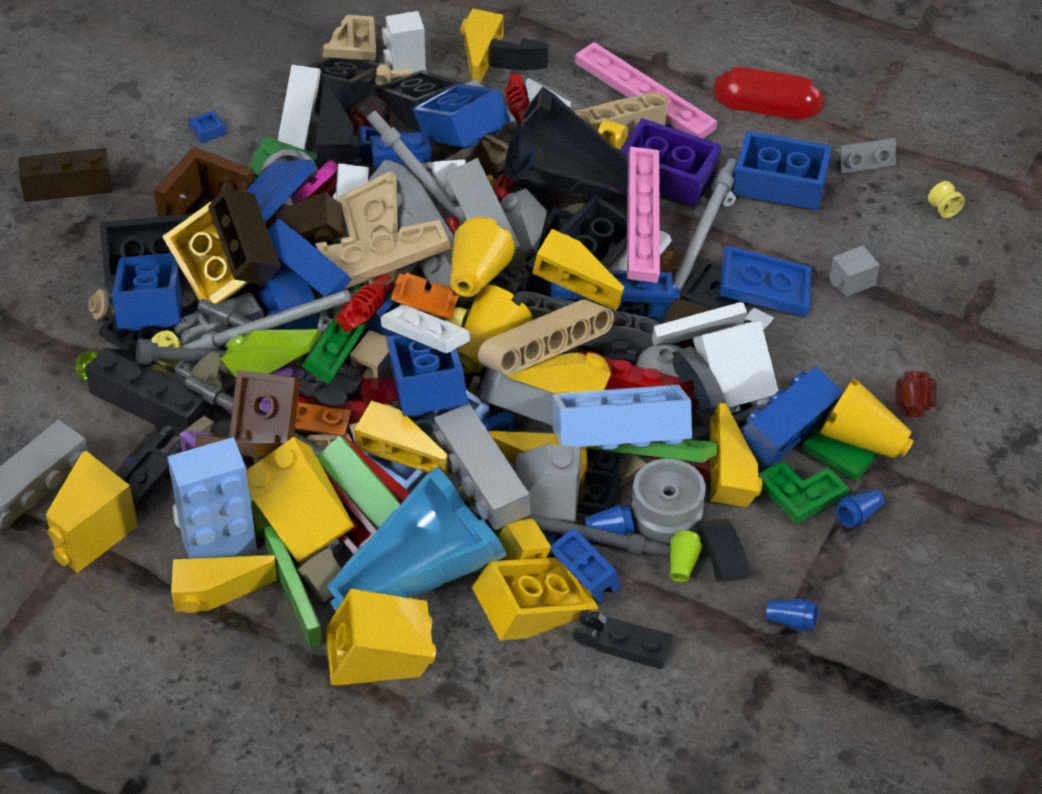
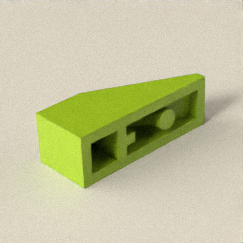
M318 329L254 330L245 336L237 334L226 344L228 349L220 359L235 377L237 376V370L269 374L309 352L322 334Z

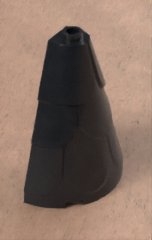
M542 87L522 115L526 119L521 123V128L515 130L512 135L505 157L504 169L506 176L521 184L565 194L580 200L589 201L594 195H597L615 208L628 211V157L618 148L612 146L588 122L579 117L554 93Z

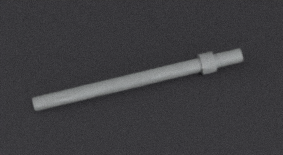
M376 110L372 112L367 119L381 134L382 137L380 139L387 147L391 146L449 216L459 219L455 210L457 205L451 202L446 192L401 141L399 132L394 127L390 128Z
M729 158L723 172L718 174L714 183L715 190L673 280V284L680 290L679 294L686 283L725 194L730 192L734 183L733 176L738 162L734 158Z
M343 290L219 333L213 331L201 336V339L184 344L181 348L218 350L237 334L245 336L254 330H268L348 303L351 295L348 290Z

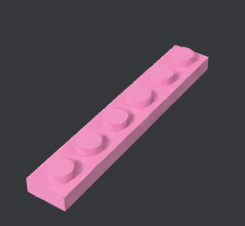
M595 42L575 54V64L628 98L650 92H659L666 95L669 99L666 123L675 129L702 139L717 129V120Z
M630 146L628 153L627 279L657 283L660 275L659 150Z

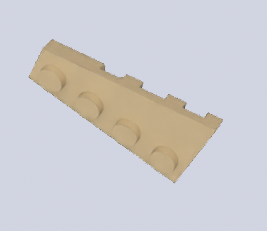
M392 171L339 196L350 237L354 236L355 240L371 238L374 232L384 231L389 234L398 232L396 175ZM399 269L386 273L392 277L385 283L386 286L393 280L396 286ZM377 277L363 282V285H371Z
M440 220L401 227L399 232L392 234L385 233L384 231L374 232L371 238L355 240L354 236L342 238L341 243L329 246L327 242L316 243L317 249L352 278L344 289L452 249Z

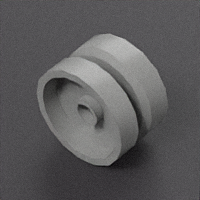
M671 458L653 460L642 466L635 475L632 491L631 512L636 529L642 535L655 542L667 544L670 543V539L674 537L677 531L686 530L695 533L697 531L696 523L702 521L706 490L703 476L694 466L682 460Z

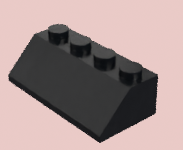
M594 195L558 232L580 241L608 270L627 248V215L597 195ZM536 253L526 263L525 268L540 294L551 296L550 281L532 273ZM565 299V300L577 302V301H580V300H582V299Z
M193 214L100 222L105 282H115L119 258L172 253L163 236Z
M104 348L85 367L91 394L162 429L169 425L175 429L174 435L180 436L181 432L203 416L212 420L221 410L220 405L214 406L208 403L201 394L185 386L186 377L155 362H151L150 365L136 364V353L128 349Z

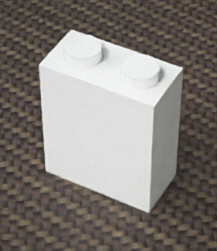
M761 320L693 337L695 349L716 377L723 392L725 404L731 413L740 411V404L751 402L752 407L765 404L770 400L769 396H773L778 391Z

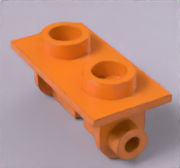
M408 272L405 275L399 273L391 297L392 301L428 312L435 317L451 320L459 296L452 287L433 282L429 291L424 289L427 279L409 274Z
M298 402L294 432L313 435L316 432L319 435L345 436L346 433H349L348 423L351 410Z

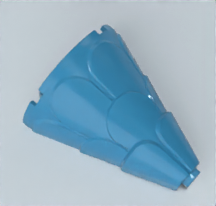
M436 467L420 481L402 504L389 515L370 540L361 545L327 586L335 597L330 603L335 611H337L350 589L406 598L433 590L446 582L481 570L489 562L500 561L507 554L494 532L483 519L479 521L463 502L452 482L439 467Z

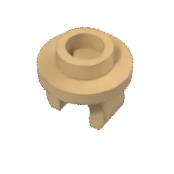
M99 289L95 295L90 297L89 311L94 319L102 320L105 316L111 318L115 314L112 294H107L106 290Z

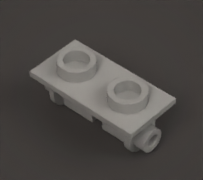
M896 138L840 146V149L835 150L836 161H840L841 174L895 166Z

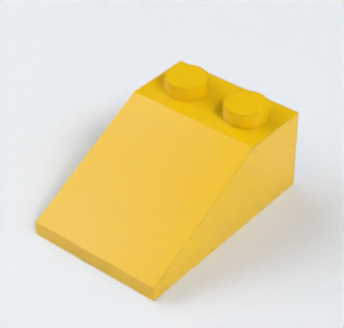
M208 203L165 234L163 238L199 301L205 299L218 305L249 282L234 280L208 208L210 203Z
M291 438L246 470L248 488L252 498L298 563H303L354 527L312 447L297 438Z
M556 557L489 562L472 587L500 641L530 638L579 619L583 610L594 612L599 609L590 592Z

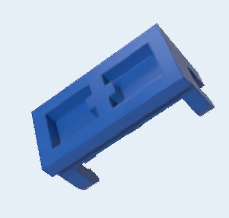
M575 528L551 545L550 552L592 594L597 602L603 601L602 592L609 587L614 593L621 588L616 569Z

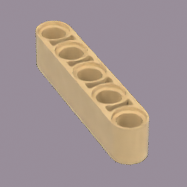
M650 92L575 110L574 112L585 122H588L597 132L604 119L628 126V138L641 118L665 126L669 99L662 93Z
M586 299L577 301L487 339L479 349V362L483 366L502 374L512 375L604 335L613 324V312L607 307Z

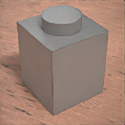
M864 245L833 257L831 271L829 272L830 281L834 287H838L845 297L876 286L880 264Z

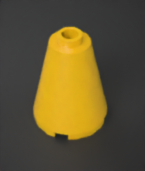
M481 216L469 218L456 230L453 239L450 285L457 294L464 297L476 295L510 263L514 255L515 243L507 228L504 231L500 226L496 225L498 221Z
M486 285L476 294L463 327L469 331L470 341L456 348L463 372L478 373L485 367L479 362L478 358L479 349L484 341L533 320L532 314L526 305L521 303L518 306L511 301L514 295L497 286Z
M854 378L820 431L826 437L896 459L898 454L904 457L914 440L909 438L912 431Z

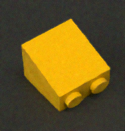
M87 451L83 452L78 458L46 513L49 526L47 533L54 546L52 553L62 566L68 565L76 573H79L138 527L130 485Z
M350 589L326 626L331 685L338 686L421 677L429 664L434 662L436 656V646L432 643L431 637L432 617L428 613L427 601Z

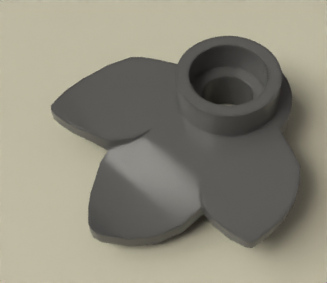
M305 370L300 375L299 393L310 398H316L319 402L326 405H341L347 402V396L358 390L361 385V379L357 378L354 381L336 373L330 383L327 384L308 370Z

